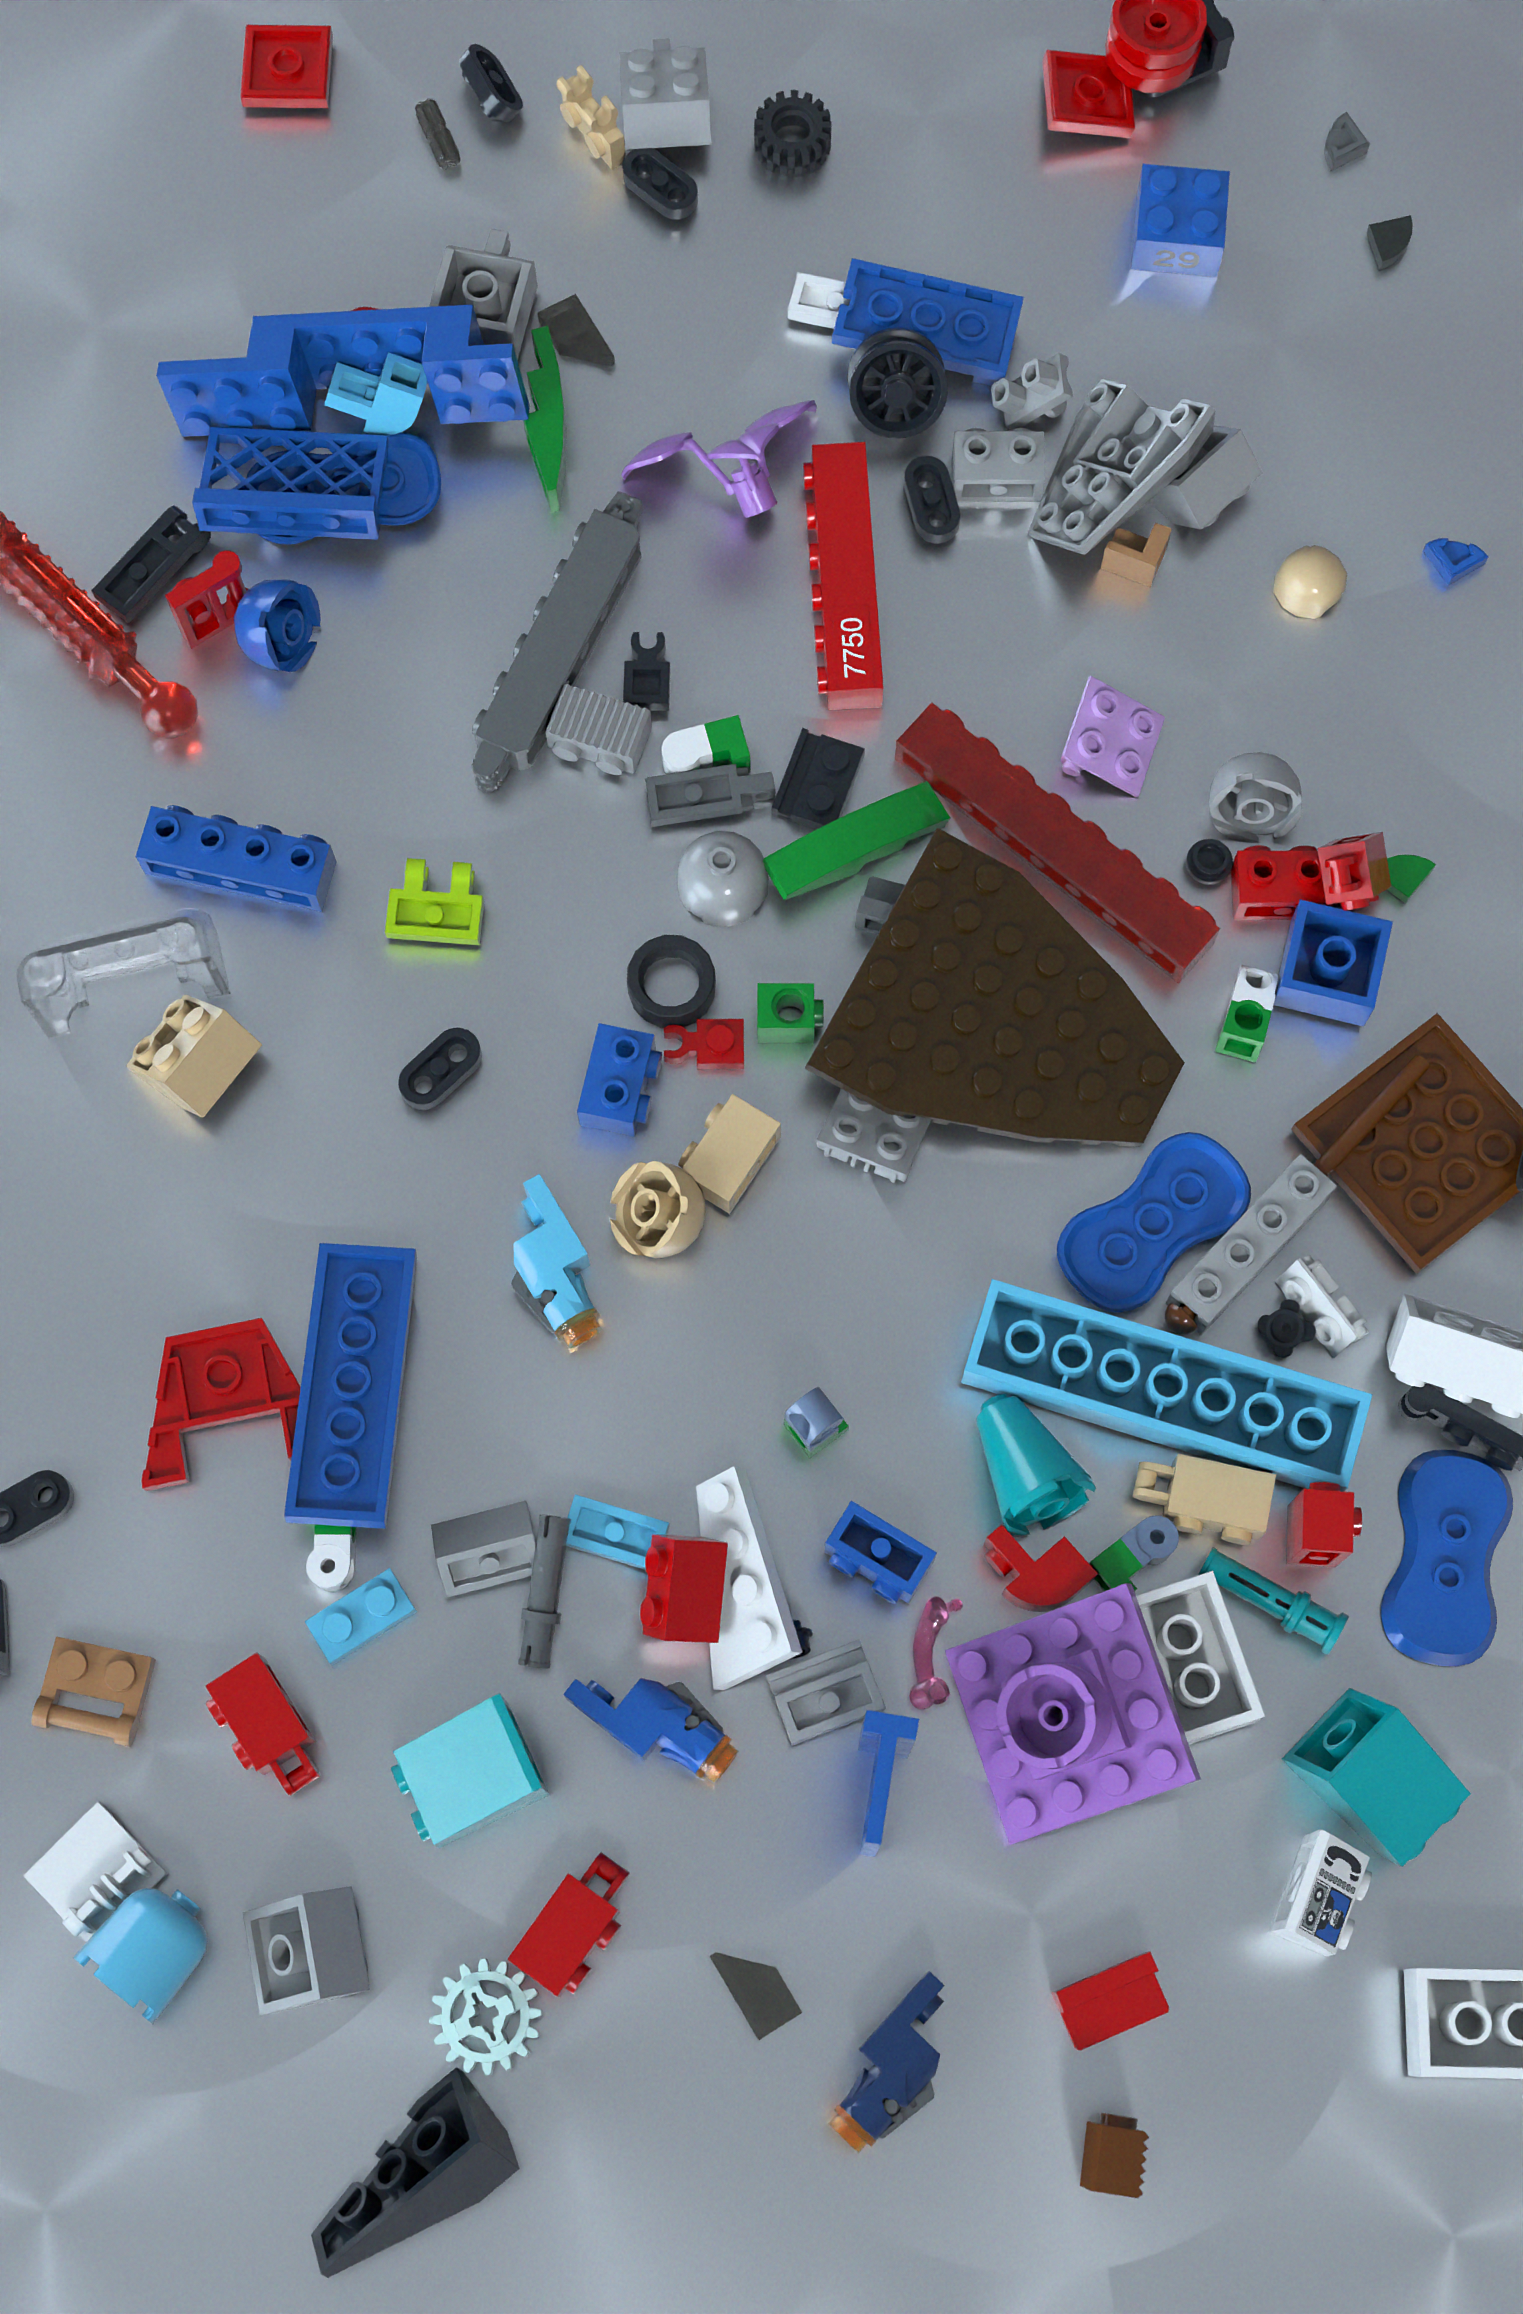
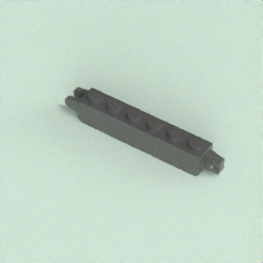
M618 491L603 512L594 509L588 522H581L572 541L574 548L568 560L561 559L553 575L554 586L548 597L542 596L533 613V621L535 622L528 635L523 633L518 638L513 651L514 661L508 673L502 671L493 688L494 699L488 710L482 709L476 717L472 733L475 736L478 750L475 754L476 758L473 759V764L471 765L473 774H475V784L478 786V789H482V792L487 791L488 793L489 791L493 792L495 789L498 790V786H501L500 782L504 781L510 768L522 771L533 766L546 741L545 732L563 685L575 686L642 558L637 526L643 511V504L638 498Z

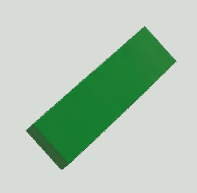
M547 325L531 330L534 354L539 369L527 372L530 397L535 411L529 413V419L523 420L526 440L550 511L553 513L560 511L566 473L567 428L559 365Z
M928 781L853 811L768 855L762 861L765 870L783 900H787L858 874L864 864L901 851L909 840L934 832L936 828H944L950 820V816Z

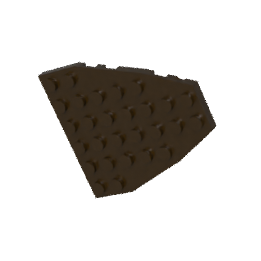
M936 828L807 1062L805 1069L891 1115L903 1117L905 1114L933 1119V1123L948 1125L949 1122L976 1127V1131L1032 1142L1052 1143L1054 1140L1081 1141V1144L1099 1145L1105 1142L1114 1143L1117 1146L1140 1147L1144 1143L1185 1062L1123 978L1019 871L947 832Z

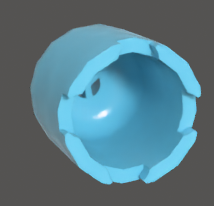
M144 1888L135 1891L122 1902L73 1958L83 1967L90 1959L95 1961L100 1967L93 1975L132 2008L140 2000L149 2007L142 2016L153 2024L206 1953L207 1935L203 1926L195 1918V1915L201 1908L178 1889L171 1897L158 1889Z

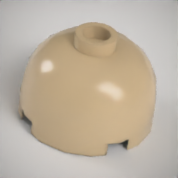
M658 1161L649 1163L639 1162L632 1165L619 1178L612 1192L611 1203L617 1204L616 1220L610 1219L611 1230L618 1244L629 1253L654 1258L669 1257L682 1252L697 1239L703 1227L706 1213L704 1195L694 1178L683 1171L682 1168Z

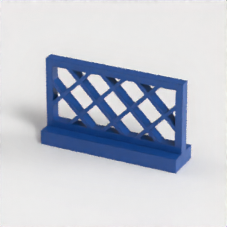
M210 427L200 486L194 489L192 500L199 530L378 540L380 532L379 510L389 449L388 435ZM220 443L239 444L244 449L228 460L219 453ZM271 446H283L288 451L272 463L262 454L263 451ZM315 448H327L333 453L317 465L306 456ZM360 450L376 451V457L361 467L351 458L352 455ZM254 458L263 469L245 479L236 469ZM298 460L307 471L290 482L280 471ZM343 463L352 473L335 484L325 473ZM227 475L238 484L232 489H212L214 483ZM271 477L282 486L276 492L257 491L255 489ZM316 479L327 488L321 494L302 493L300 491ZM361 481L371 490L370 496H353L344 493Z
M866 1710L858 1750L875 1753L860 1848L861 1855L875 1857L881 1846L894 1757L908 1758L916 1741L918 1718Z

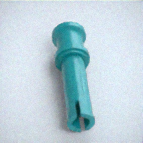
M1214 1547L1198 1575L1213 1571L1219 1586L1280 1619V1626L1284 1627L1283 1630L1290 1634L1296 1631L1321 1645V1652L1326 1655L1332 1650L1349 1618V1615L1343 1612L1337 1615L1311 1600V1594L1306 1591H1298L1297 1594H1294L1262 1576L1260 1573L1220 1553ZM1229 1573H1233L1268 1593V1596L1264 1597L1230 1578ZM1280 1599L1290 1605L1288 1610L1275 1603V1600ZM1310 1616L1326 1625L1327 1628L1323 1630L1307 1621L1305 1617Z

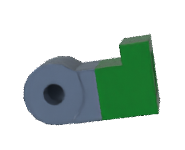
M820 1387L814 1388L797 1400L786 1410L783 1425L809 1458H812L849 1430V1426Z
M1150 1516L1090 1561L1089 1564L1098 1573L1094 1581L1104 1592L1130 1583L1135 1592L1137 1588L1130 1579L1147 1565H1158L1166 1561L1177 1548L1179 1535L1174 1523L1163 1516Z

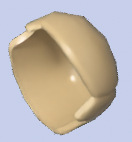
M1306 545L1287 556L1278 569L1274 578V594L1280 605L1293 615L1313 619L1319 618L1330 607L1338 603L1342 593L1345 592L1347 572L1339 557L1327 548Z

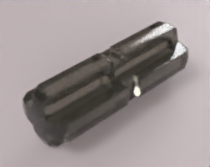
M428 98L424 102H418L415 106L416 117L426 139L430 141L429 145L439 167L447 170L451 166H457L461 161L460 152L450 130L445 126L446 121L437 102L432 98Z

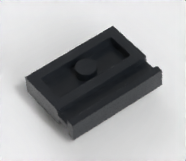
M802 728L773 802L772 815L777 817L782 815L791 818L792 822L816 830L841 818L862 764L865 748L823 734L820 737L809 733L808 729Z

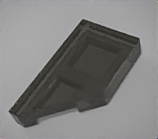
M576 294L537 312L538 321L541 326L548 325L553 346L559 355L608 367L615 364L612 351Z
M717 1952L709 1956L758 2040L803 2013L776 1967Z

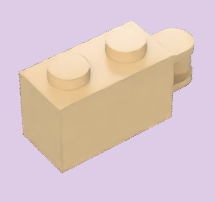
M1178 1454L1172 1462V1467L1152 1462H1139L1133 1497L1141 1501L1164 1505L1162 1516L1172 1521L1178 1531L1202 1534L1204 1528L1222 1532L1221 1539L1225 1541L1249 1545L1252 1539L1259 1540L1266 1533L1276 1475ZM1157 1477L1169 1479L1167 1493L1154 1490Z

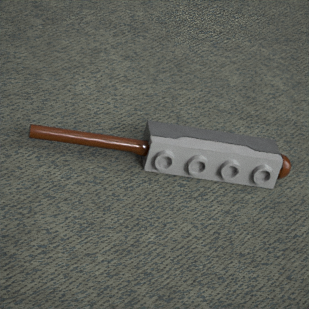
M1418 1054L1415 1055L1314 1164L1300 1154L1171 1291L1165 1303L1168 1305L1165 1310V1322L1172 1332L1179 1335H1189L1197 1331L1202 1336L1320 1210L1337 1187L1328 1176L1430 1068L1429 1062L1424 1057Z

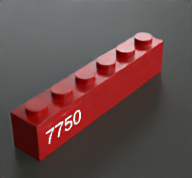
M866 443L812 445L811 462L803 463L804 490H813L814 502L806 503L807 530H816V543H809L810 571L818 570L819 584H811L813 612L821 611L822 625H814L815 653L824 652L825 666L817 667L818 694H827L828 710L882 708L884 687Z

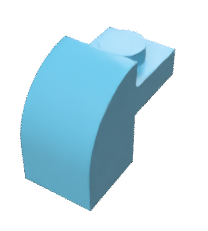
M388 352L381 375L378 377L337 362L324 405L365 419L364 433L371 435H394L401 433L414 423L423 401L428 382L423 365Z

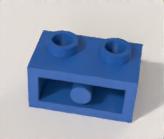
M602 1023L598 1024L577 1109L580 1126L635 1137L638 1122L646 1124L652 1096L645 1095L649 1078L657 1079L662 1061V1052L656 1051L654 1034Z
M853 1501L849 1503L825 1542L824 1550L825 1553L831 1556L828 1561L831 1566L854 1578L857 1572L874 1582L871 1589L876 1594L894 1604L898 1602L899 1598L910 1603L937 1555V1552Z

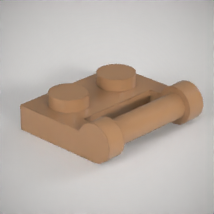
M56 1637L41 1693L33 1709L32 1725L48 1729L52 1724L114 1738L115 1744L130 1747L137 1733L156 1659ZM61 1691L124 1704L122 1714L119 1718L58 1705Z

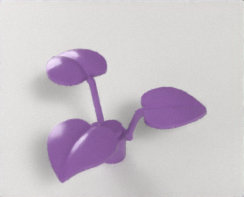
M809 400L772 410L745 429L746 433L742 434L738 439L722 443L707 454L692 439L693 435L691 432L662 438L641 450L627 464L621 475L623 480H625L633 469L661 461L677 451L691 450L723 484L728 496L735 494L745 517L760 514L777 504L767 479L770 477V473L765 460L764 450L766 445L776 435L780 427L793 421L805 411L816 412L817 405L814 400ZM712 459H739L741 467L731 472L733 481L729 480ZM748 459H757L758 467L755 462L749 463Z

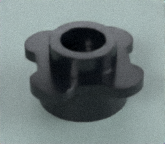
M1292 1299L1282 1301L1279 1310L1271 1315H1263L1258 1320L1259 1332L1266 1334L1268 1340L1274 1345L1273 1350L1275 1354L1280 1357L1292 1355L1294 1347L1303 1341L1309 1342L1313 1340L1316 1335L1315 1325L1304 1319L1300 1313L1299 1303ZM1286 1323L1291 1326L1289 1333H1285L1282 1329Z

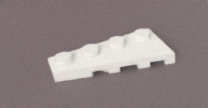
M736 1466L696 1486L700 1536L728 1542L719 1642L709 1643L713 1690L731 1688L802 1653L746 1469Z

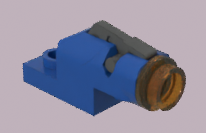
M640 1678L616 1709L610 1706L615 1698L592 1679L587 1686L575 1679L563 1694L567 1701L644 1762L658 1745L662 1748L659 1752L660 1754L687 1767L701 1780L707 1777L715 1784L739 1753L730 1744L732 1739L723 1733V1727L682 1682L664 1686L660 1682Z

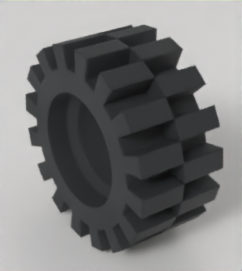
M791 90V97L785 98L784 92L781 91L776 93V102L769 96L764 100V108L759 106L756 112V119H754L755 152H758V159L761 164L767 161V169L774 172L778 166L780 167V176L787 177L788 170H794L795 177H801L802 168L806 167L809 174L816 171V162L821 166L825 163L826 154L829 155L831 150L832 121H830L829 110H824V103L819 98L812 103L813 94L805 92L802 99L798 98V90ZM795 125L806 129L809 132V136L798 142H788L780 139L776 133L783 127Z

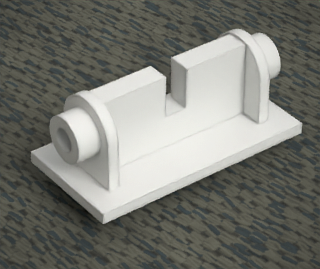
M1310 1255L1303 1259L1299 1258L1275 1280L1286 1299H1292L1299 1303L1300 1313L1307 1322L1315 1325V1337L1325 1346L1333 1358L1339 1355L1351 1343L1357 1342L1369 1332L1364 1326L1367 1322L1366 1319L1362 1318L1346 1295L1335 1302L1329 1296L1339 1286L1322 1266L1320 1260L1314 1261Z

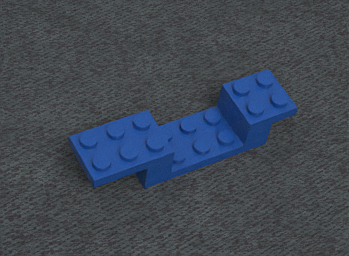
M473 304L253 316L246 357L164 361L158 363L156 374L182 437L209 435L210 427L285 431L311 430L316 392L318 389H329L336 363L338 362L380 377L388 352L423 365L428 381L427 384H429L441 424L506 422L529 419L530 405L513 343L484 345Z

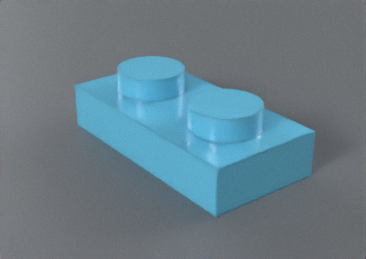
M575 1494L567 1517L571 1519V1524L569 1525L566 1546L646 1570L645 1558L648 1549L651 1547L652 1534L667 1535L670 1525L669 1522Z
M388 1568L304 1622L328 1662L333 1666L409 1618L417 1610L393 1571Z

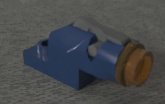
M930 1971L918 1981L858 2049L874 2065L869 2070L865 2067L862 2069L847 2097L840 2105L838 2104L835 2107L834 2111L837 2114L828 2123L858 2153L867 2144L872 2147L878 2138H885L934 2098L931 2079L936 2074L940 2054L910 2026L916 2018L922 2024H925L944 2002L937 1994L945 1985Z

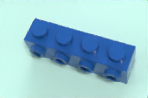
M169 805L166 809L151 806L135 856L145 874L319 912L323 911L337 863L331 845L318 836L302 834L300 838L284 835L275 827L263 824L256 825L255 828L238 825L235 820L222 815H212L211 819L194 815L190 810L176 805Z

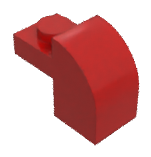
M1002 1524L988 1535L984 1542V1546L989 1550L984 1555L988 1563L1000 1576L1005 1577L1009 1573L1014 1579L1005 1587L1002 1596L1013 1605L1024 1610L1046 1612L1060 1608L1078 1595L1098 1575L1065 1536L1036 1561L1028 1555Z

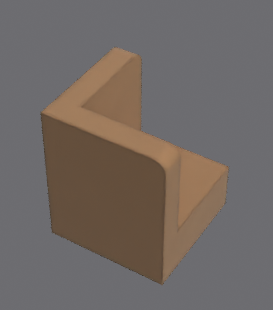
M1155 523L1149 538L1118 528L1112 541H1108L1100 569L1151 587L1167 550L1172 528Z

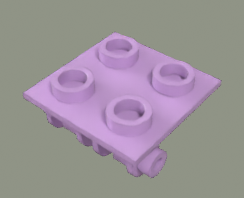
M1090 676L1061 757V762L1064 764L1062 770L1072 776H1079L1081 770H1086L1136 798L1139 797L1165 717Z

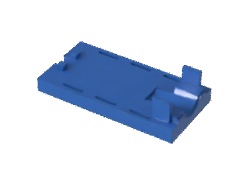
M852 258L843 298L850 299V304H840L833 331L832 344L856 349L867 337L878 331L896 327L908 328L923 334L934 343L941 354L946 370L974 376L973 382L992 386L995 381H999L1006 376L1024 297Z

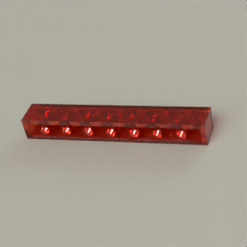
M931 703L896 740L895 760L921 781H928L935 792L1178 984L1181 983L1214 945L1220 928L1207 910L1200 906L1193 907L1182 899L1177 888L1170 881L1163 877L1156 878L1145 870L1141 860L1133 852L1127 849L1120 850L1108 841L1105 832L1097 824L1089 820L1084 822L1071 811L1070 805L1064 798L1054 792L1049 794L1035 783L1034 777L1027 769L1017 764L1013 766L1000 756L998 748L985 737L977 738L969 732L959 716L951 710H941L934 703Z

